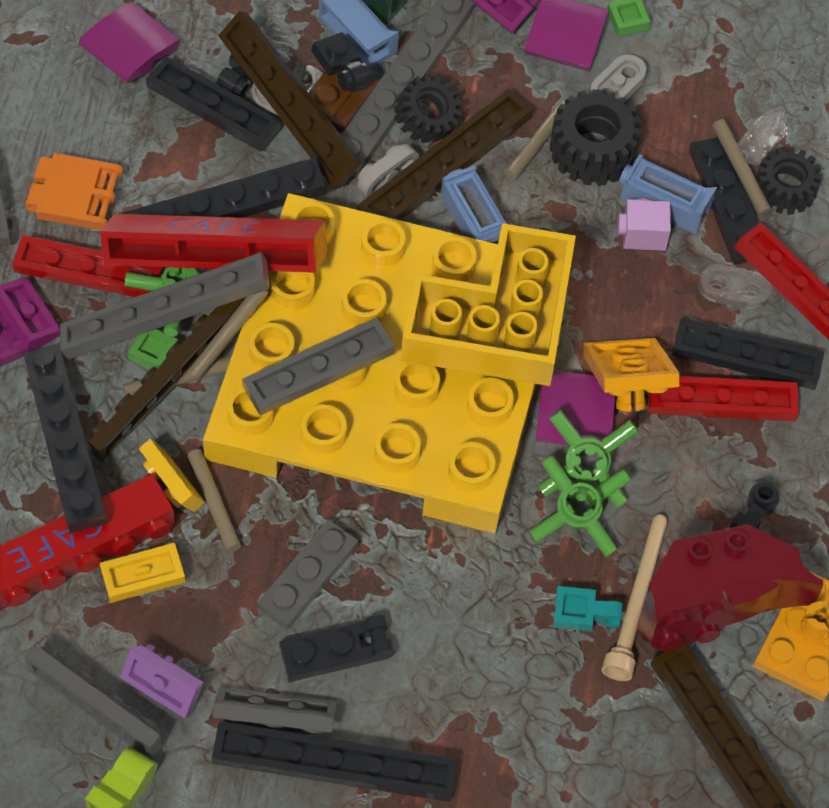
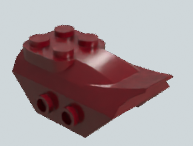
M749 524L675 540L650 581L637 630L641 637L650 642L654 649H661L664 652L676 650L683 644L696 641L708 643L717 639L720 636V631L725 626L751 618L761 612L809 606L817 602L823 588V580L813 575L803 565L798 548Z

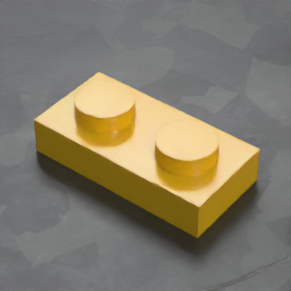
M149 439L138 448L147 459L143 462L144 467L150 474L153 473L156 480L160 478L168 487L164 490V493L177 508L184 506L192 512H196L206 503L164 447Z
M175 543L99 563L110 603L186 583Z

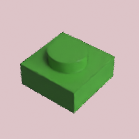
M642 0L608 2V15L617 37L650 29L651 21Z
M157 329L139 334L127 352L128 360L149 370L154 366L159 368L167 360V352L178 339L167 336L164 332Z

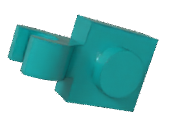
M558 586L553 628L592 632L593 621L607 627H620L622 603L616 601H595L596 590Z

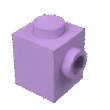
M646 198L627 199L625 212L619 213L617 219V234L623 235V249L666 251L671 232L670 202L651 201Z

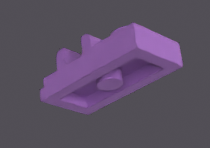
M149 644L146 647L142 645L136 647L134 645L129 650L120 678L181 717L187 718L194 711L204 682L172 663L173 658L168 655L163 659L155 654V646Z

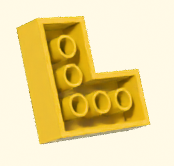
M502 223L490 286L415 274L402 338L401 361L550 386L576 236Z

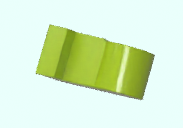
M131 746L127 747L97 787L94 785L85 797L86 807L134 808L153 779L158 764Z

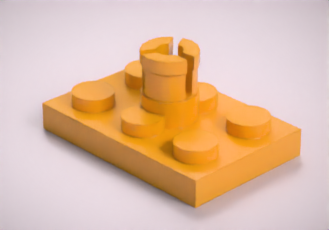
M656 338L583 343L586 362L603 391L617 396L616 408L618 410L631 412V404H634L636 411L643 410L646 407L644 390L650 393H663L668 391V388L679 387V371Z
M811 572L823 580V588L818 601L809 606L782 608L752 667L824 702L829 692V580Z

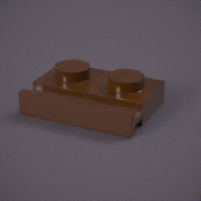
M325 71L308 93L330 122L338 126V131L343 133L379 81L377 79L371 80L367 87L355 92L344 91L338 83L337 73L328 76Z

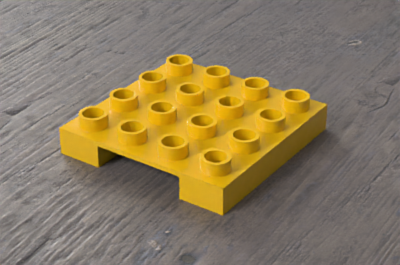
M288 193L279 219L325 221L328 255L316 273L268 271L270 289H267L269 293L241 328L203 437L205 460L277 478L282 463L423 498V516L496 534L537 384L401 361V351L415 274L490 286L498 244ZM376 317L378 318L395 345V354L270 412L259 415L242 386V378Z

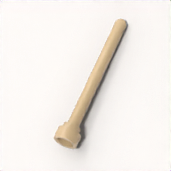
M661 514L654 516L617 645L611 649V652L605 655L601 669L604 675L617 681L631 680L636 665L633 659L634 654L631 650L667 526V518Z

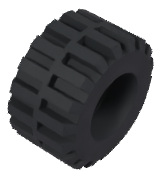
M592 89L590 94H587L585 90L580 91L577 98L571 95L566 98L565 104H560L554 116L550 151L552 152L551 158L553 163H559L558 170L562 174L568 172L570 174L569 179L575 182L577 179H581L584 185L597 182V185L601 186L606 184V180H610L612 183L618 181L620 174H622L627 164L633 166L641 135L640 118L636 117L637 111L633 106L627 107V100L623 97L617 99L614 97L615 93L607 91V94H601L600 90ZM597 133L605 136L609 141L592 142L581 135Z

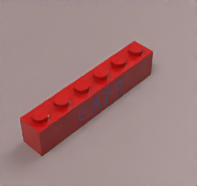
M114 214L100 230L104 265L216 269L262 253L267 260L268 271L316 273L328 255L325 221Z
M153 473L101 497L108 524L70 534L65 515L0 545V610L9 606H20L27 602L32 595L44 589H55L61 586L67 578L79 572H90L96 569L102 561L115 555H126L137 544L150 538H161L171 528L175 527L174 510Z

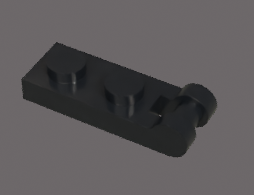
M372 616L363 622L279 641V649L288 683L392 657L395 654L392 641L387 640L385 632L388 630L385 616ZM371 637L372 645L362 648L360 639Z

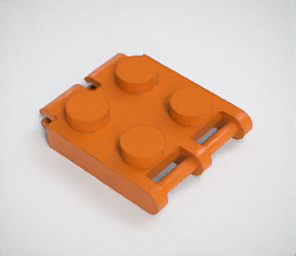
M53 153L52 158L40 157L33 178L35 181L31 184L25 203L26 210L35 212L36 218L40 220L101 230L108 222L105 217L109 204L114 203L116 195L113 190L117 178L122 176L123 167L118 164ZM108 176H109L110 179H109V182H108V185H107V189H106V182H107V179H108ZM100 203H102L101 209H100V212H99V215H98L97 212H98Z

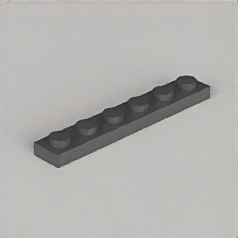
M258 253L61 323V352L68 360L270 289L267 260L262 253Z

